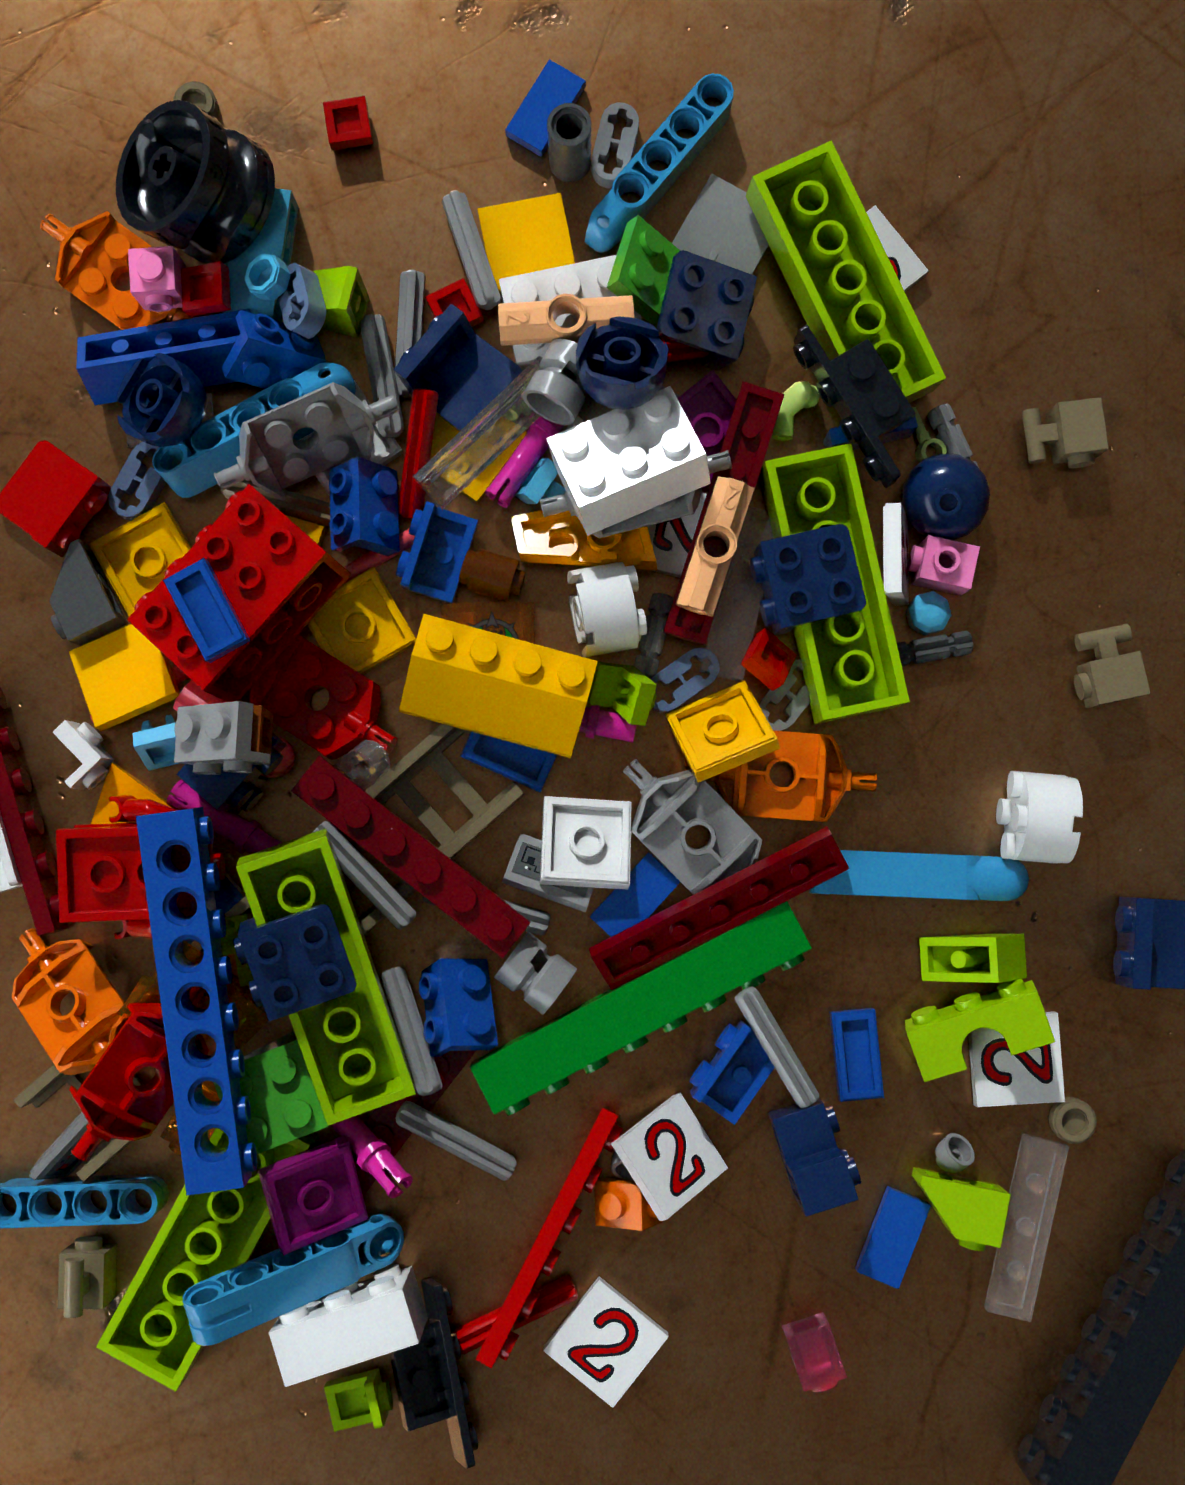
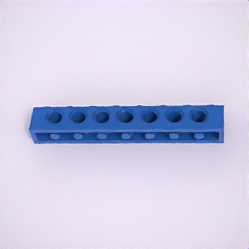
M203 807L136 816L186 1196L244 1188L252 1177V1172L257 1170V1151L254 1142L248 1143L246 1125L251 1123V1106L248 1096H242L239 1078L245 1076V1061L242 1050L235 1049L233 1031H238L239 1016L236 1004L229 1003L227 985L232 984L233 972L229 956H223L221 938L226 937V919L223 910H217L214 891H219L220 874L217 864L210 863L208 844H213L214 842L212 820L210 816H204ZM176 845L184 846L191 855V862L186 870H180L172 863L171 853ZM181 892L190 893L197 901V911L192 917L182 914L178 909L177 899ZM187 939H193L201 944L204 955L200 963L192 962L186 958L183 947ZM198 986L207 991L210 997V1004L207 1009H200L192 1004L190 1000V990L192 987ZM197 1034H207L214 1039L216 1043L214 1055H206L198 1050L196 1046ZM204 1081H212L220 1086L223 1094L221 1101H211L204 1096L202 1092V1083ZM218 1128L224 1131L228 1136L229 1146L221 1148L213 1145L209 1140L208 1130Z

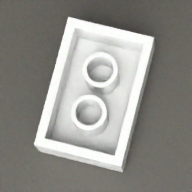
M617 255L499 279L502 302L550 301L561 294H573L580 299L616 296L607 288V284ZM634 310V318L642 320L641 315ZM565 313L557 317L555 322L562 328H570L577 324L578 319L572 314ZM551 343L512 345L515 363L521 367L524 374L538 369L541 370L540 362Z
M671 386L659 390L650 401L639 407L625 410L614 409L546 438L556 471L587 536L711 484L706 452Z
M398 1264L386 1266L375 1271L373 1279L360 1283L356 1281L347 1287L279 1316L269 1331V1336L284 1386L288 1387L419 1344L428 1317L413 1267L409 1266L400 1269Z

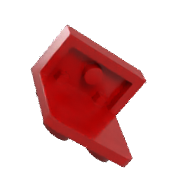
M42 440L36 444L0 492V514L31 535V538L44 548L63 557L70 543L80 538L81 532L91 518L105 505L111 486L53 444Z

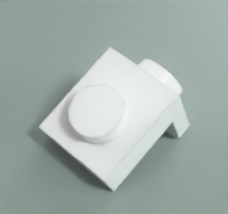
M64 720L53 733L82 763L65 780V783L70 789L84 790L87 787L90 790L106 778L109 772L106 768L114 759L100 745L103 738L87 722L80 724Z

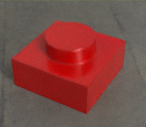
M365 96L323 102L328 140L332 151L374 144Z
M219 261L181 269L183 312L194 317L231 310L229 267Z
M464 278L425 296L434 317L442 314L450 304H453L464 312L471 326L484 321L483 314L480 308L477 307Z
M764 628L754 635L741 665L771 691H774L784 685L797 654L767 628Z

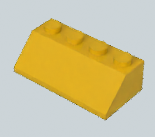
M423 614L409 663L399 712L571 758L598 661Z

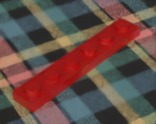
M602 1108L475 1359L491 1369L499 1357L505 1361L508 1360L519 1338V1335L512 1331L520 1315L527 1319L529 1318L541 1294L534 1290V1287L541 1273L548 1277L550 1276L562 1252L554 1248L562 1231L569 1235L571 1234L582 1212L581 1209L576 1207V1204L583 1190L591 1194L603 1169L596 1166L603 1150L612 1152L614 1148L611 1143L618 1139L623 1131L622 1127L616 1125L620 1115L607 1108Z

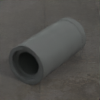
M564 103L554 108L547 120L549 166L552 173L558 179L565 182H576L584 178L591 167V119L588 112L580 105Z

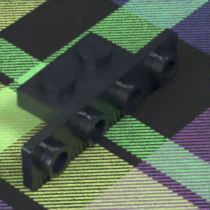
M806 324L798 329L795 336V346H793L795 357L805 370L810 368L819 382L816 384L817 391L823 402L828 407L833 405L842 419L840 427L847 440L851 444L857 443L865 455L863 459L864 466L871 478L876 482L880 480L883 486L888 488L897 481L901 473L879 438L912 419L916 413L869 338L830 361Z
M428 1278L421 1280L429 1324L425 1325L419 1344L390 1353L403 1428L409 1432L447 1419L454 1458L468 1469L475 1466L473 1451L478 1449V1439L473 1424L467 1422L465 1405H468L470 1402L469 1392L464 1378L459 1377L456 1360L461 1359V1349L456 1334L450 1331L448 1315H451L453 1312L452 1301L446 1287L442 1288L440 1283Z

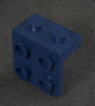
M679 251L674 255L657 324L659 335L677 343L710 353L704 358L703 366L719 371L737 361L744 347V332L754 303L753 293L757 276L688 251Z
M450 304L442 314L432 320L426 333L413 347L403 353L398 365L393 369L411 395L414 389L417 388L436 391L439 395L436 414L467 437H472L478 433L524 379V372L521 367L474 332L464 312L453 304Z
M843 524L761 541L754 551L755 557L749 560L754 583H761L765 600H760V611L764 625H771L775 636L789 633L798 625L859 612L866 605L850 533Z
M1119 896V906L1115 915V926L1118 932L1117 951L1113 959V970L1116 976L1115 984L1132 989L1151 990V987L1185 989V901Z
M320 904L259 926L256 925L254 918L240 922L238 937L233 939L234 947L241 965L247 963L254 979L249 981L251 995L257 1008L264 1007L269 1022L349 994L355 990L356 978L332 910L328 905Z

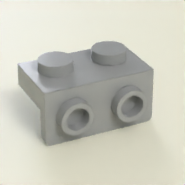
M234 701L178 707L174 730L176 736L174 763L193 765V773L204 775H221L222 767L225 772L252 773V765L270 764L271 754L251 751L254 704Z

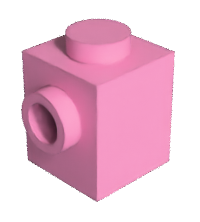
M174 247L128 249L130 293L143 309L164 312L172 308H182L181 269L186 268V265Z
M928 535L920 542L919 546L914 545L908 561V571L913 572L911 585L962 596L972 587L980 546Z

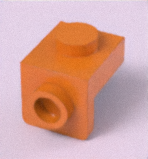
M606 1177L598 1179L595 1185L596 1226L643 1231L663 1222L658 1220L634 1180Z

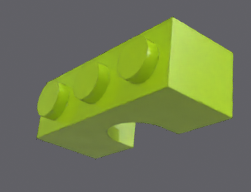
M1023 979L1004 982L997 987L998 991L982 996L978 992L968 993L956 998L954 1005L938 1010L936 1006L923 1007L914 1011L911 1014L912 1018L904 1020L906 1033L924 1082L966 1070L967 1065L962 1051V1044L970 1032L979 1028H990L998 1031L1005 1038L1011 1056L1054 1043L1055 1039L1033 980L1024 982Z

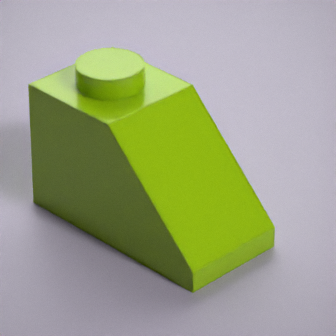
M343 266L314 270L313 272L318 276L326 305V318L321 329L359 338L361 332L360 321L365 316L369 295L358 268Z
M966 934L919 937L922 981L1002 983L1027 978L1024 934Z
M913 1167V1179L946 1229L956 1239H959L958 1244L960 1246L975 1251H985L986 1245L1001 1248L1011 1196L1009 1192L997 1184Z

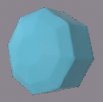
M260 254L248 264L244 281L250 293L261 300L274 301L287 290L291 274L285 262L277 256Z
M934 591L916 595L905 611L909 627L923 636L942 631L952 616L948 600Z

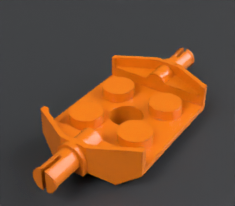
M108 211L70 228L52 214L45 216L50 224L44 220L41 221V230L47 232L60 242L55 280L61 287L119 329L124 330L194 318L183 312V308H172L164 312L144 310L130 293V290H117V278L121 274L129 272L128 249L149 248L152 246L116 221Z
M774 731L778 738L780 749L709 778L710 781L714 782L719 795L739 816L822 823L828 821L846 791L864 790L875 792L877 784L860 782V780L877 781V773L852 772V769H847L842 752L833 735ZM685 759L684 767H690ZM777 762L787 763L793 769L794 778L787 787H778L770 779V769Z
M35 928L25 931L26 935L21 934L19 940L31 956L27 958L29 963L14 979L11 998L59 1073L72 1076L92 1071L132 1013L89 951L93 948L91 943L81 939L58 941L50 946H46L42 938L37 935ZM73 993L75 997L74 1007L70 1013L62 1016L60 1012L61 1001L67 994Z

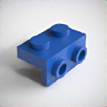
M240 310L235 318L240 335L224 361L222 369L226 379L266 389L281 380L293 378L319 363H325L327 360L317 334L313 338L307 339L288 330L283 322L276 321L268 315L262 313L253 314Z
M359 456L332 468L329 472L331 549L342 552L357 546L386 556L400 552L397 470Z
M426 501L423 511L416 509L409 529V534L415 536L410 553L402 552L396 570V576L402 578L401 587L405 590L453 604L459 586L461 567L467 551L471 548L479 523L478 520L436 507L435 503Z
M440 958L421 972L419 993L425 1005L424 1037L429 1044L430 1056L441 1057L449 1051L491 1050L498 1046L487 959Z
M741 1019L736 1026L729 1023L715 1043L719 1050L712 1061L708 1063L703 1060L689 1080L694 1085L690 1091L692 1097L698 1102L702 1101L734 1125L775 1068L750 1025Z

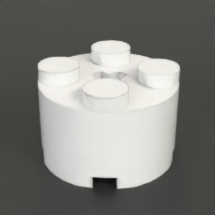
M615 562L568 571L567 582L568 584L576 583L577 595L569 596L578 644L587 643L581 652L583 657L637 648L639 641H641V636L647 635V621L644 610L642 608L636 609L633 592L639 590V583L634 565L625 566L623 562Z
M1010 771L1007 779V799L1000 798L996 808L997 824L1004 825V833L1000 845L1002 859L1067 864L1073 860L1081 832H1072L1074 818H1083L1082 791L1080 783L1076 778L1056 774Z

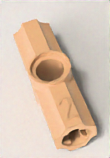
M561 294L550 301L498 304L501 346L551 343L552 340L558 338L578 343L585 330L595 323L596 329L602 326L610 325V318L613 317L634 318L633 296L580 299L573 294ZM567 313L576 316L578 322L573 327L562 328L556 324L555 320L560 315Z
M717 477L676 602L677 606L700 615L713 617L732 557L737 549V541L750 505L754 487L733 478ZM712 536L723 539L727 547L726 554L721 557L708 555L704 550V540Z

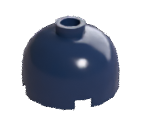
M613 317L610 318V325L602 326L596 329L595 323L588 327L578 340L576 367L582 387L597 403L608 408L625 410L639 407L650 401L663 385L668 364L669 348L667 343L665 342L664 344L659 338V331L652 324L638 318Z
M157 353L154 355L158 358H154L151 361L142 358L125 375L117 395V402L123 404V417L117 415L118 423L126 434L150 445L158 447L173 446L188 440L198 430L205 416L207 398L202 382L192 369L173 357Z
M939 454L923 459L910 471L903 484L902 506L907 520L918 533L926 537L931 535L949 540L965 537L981 524L989 510L990 489L986 476L973 461L959 454Z

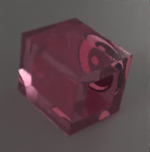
M824 1312L782 1325L795 1370L804 1392L811 1389L813 1392H824L834 1388L838 1384V1380L847 1378L830 1324Z

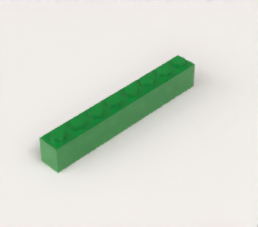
M788 901L613 990L609 989L486 1053L473 1060L469 1067L493 1114L495 1115L505 1110L507 1116L527 1107L531 1103L528 1098L529 1096L543 1089L546 1095H549L568 1085L570 1081L567 1076L581 1069H584L585 1073L589 1074L602 1068L610 1062L607 1057L609 1054L623 1048L626 1054L642 1047L649 1042L646 1036L661 1027L664 1033H667L682 1026L688 1021L686 1014L701 1007L703 1012H707L722 1005L727 1001L724 994L740 986L743 991L748 987H756L766 981L764 973L780 966L781 970L785 971L800 964L805 960L803 953L812 949Z

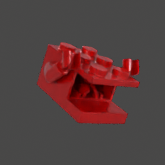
M132 795L109 797V802L115 801L119 807L118 815L109 817L111 823L74 825V828L56 830L59 922L121 920L124 926L123 931L114 933L115 939L132 936L152 938L137 822H117L136 821V816L176 811V809L151 799H136ZM208 844L210 863L217 864L220 880H223L225 876L223 853H212V844ZM176 845L172 850L171 860L176 868L186 870L190 865L191 855L187 848L182 845ZM181 892L177 899L178 909L182 914L192 917L197 911V901L190 893Z

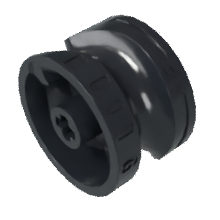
M183 100L169 101L156 107L137 125L123 150L116 176L117 205L127 224L168 246L183 250L186 254L205 264L219 261L222 263L229 262L241 255L254 242L268 218L275 192L273 163L266 150L238 131L223 128L217 118L192 103Z

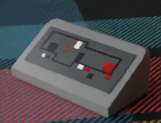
M521 834L516 842L502 883L586 912L594 888L541 885L542 840Z
M82 1112L38 1159L30 1170L31 1174L29 1176L32 1179L64 1178L69 1176L82 1163V1159H78L71 1153V1150L74 1149L87 1130L88 1121Z

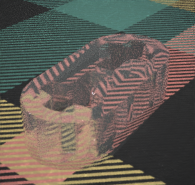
M364 740L333 766L344 775L347 774L354 783L365 791L389 771L391 762L389 755L380 744L373 740ZM363 760H365L370 767H367L363 763Z

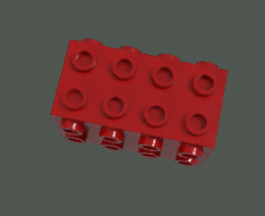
M248 484L244 490H240L230 497L226 503L225 511L213 524L205 526L198 533L195 544L182 558L176 559L169 565L164 579L203 558L208 560L251 641L212 663L206 662L163 580L153 591L144 594L137 601L134 607L135 611L127 620L203 691L226 702L239 701L352 574L251 484Z

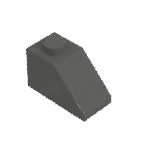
M79 539L71 542L49 600L55 612V615L51 616V621L56 632L63 640L67 638L68 641L82 646L128 624L91 547Z

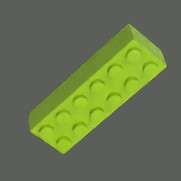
M832 140L752 176L745 197L807 325L829 360H833L869 338L909 403L933 392L946 379V376Z
M852 444L765 461L759 478L773 539L837 524L845 525L850 533L866 599L865 607L859 612L798 625L793 629L799 657L803 665V675L810 697L814 725L896 708L909 703V695L887 598L884 592Z
M327 828L240 857L236 864V869L256 925L259 926L320 904L328 905L332 910L356 978V988L353 992L289 1014L327 1125L335 1124L415 1095V1085Z
M216 1128L210 1138V1142L221 1148L229 1146L227 1134L221 1129ZM311 1133L257 1154V1170L252 1172V1177L244 1188L186 1196L184 1185L96 1348L176 1392L190 1374L204 1346L198 1345L193 1341L182 1296L187 1289L196 1283L252 1260L272 1223L258 1169L313 1148L319 1136Z

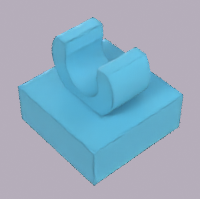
M549 458L540 459L515 496L525 504H537L540 501L539 499L564 494L565 488L554 481L558 474L554 462Z
M171 714L166 715V725L153 728L150 721L146 720L142 723V731L132 733L133 747L148 771L179 764L174 763L176 741L174 730L176 722Z

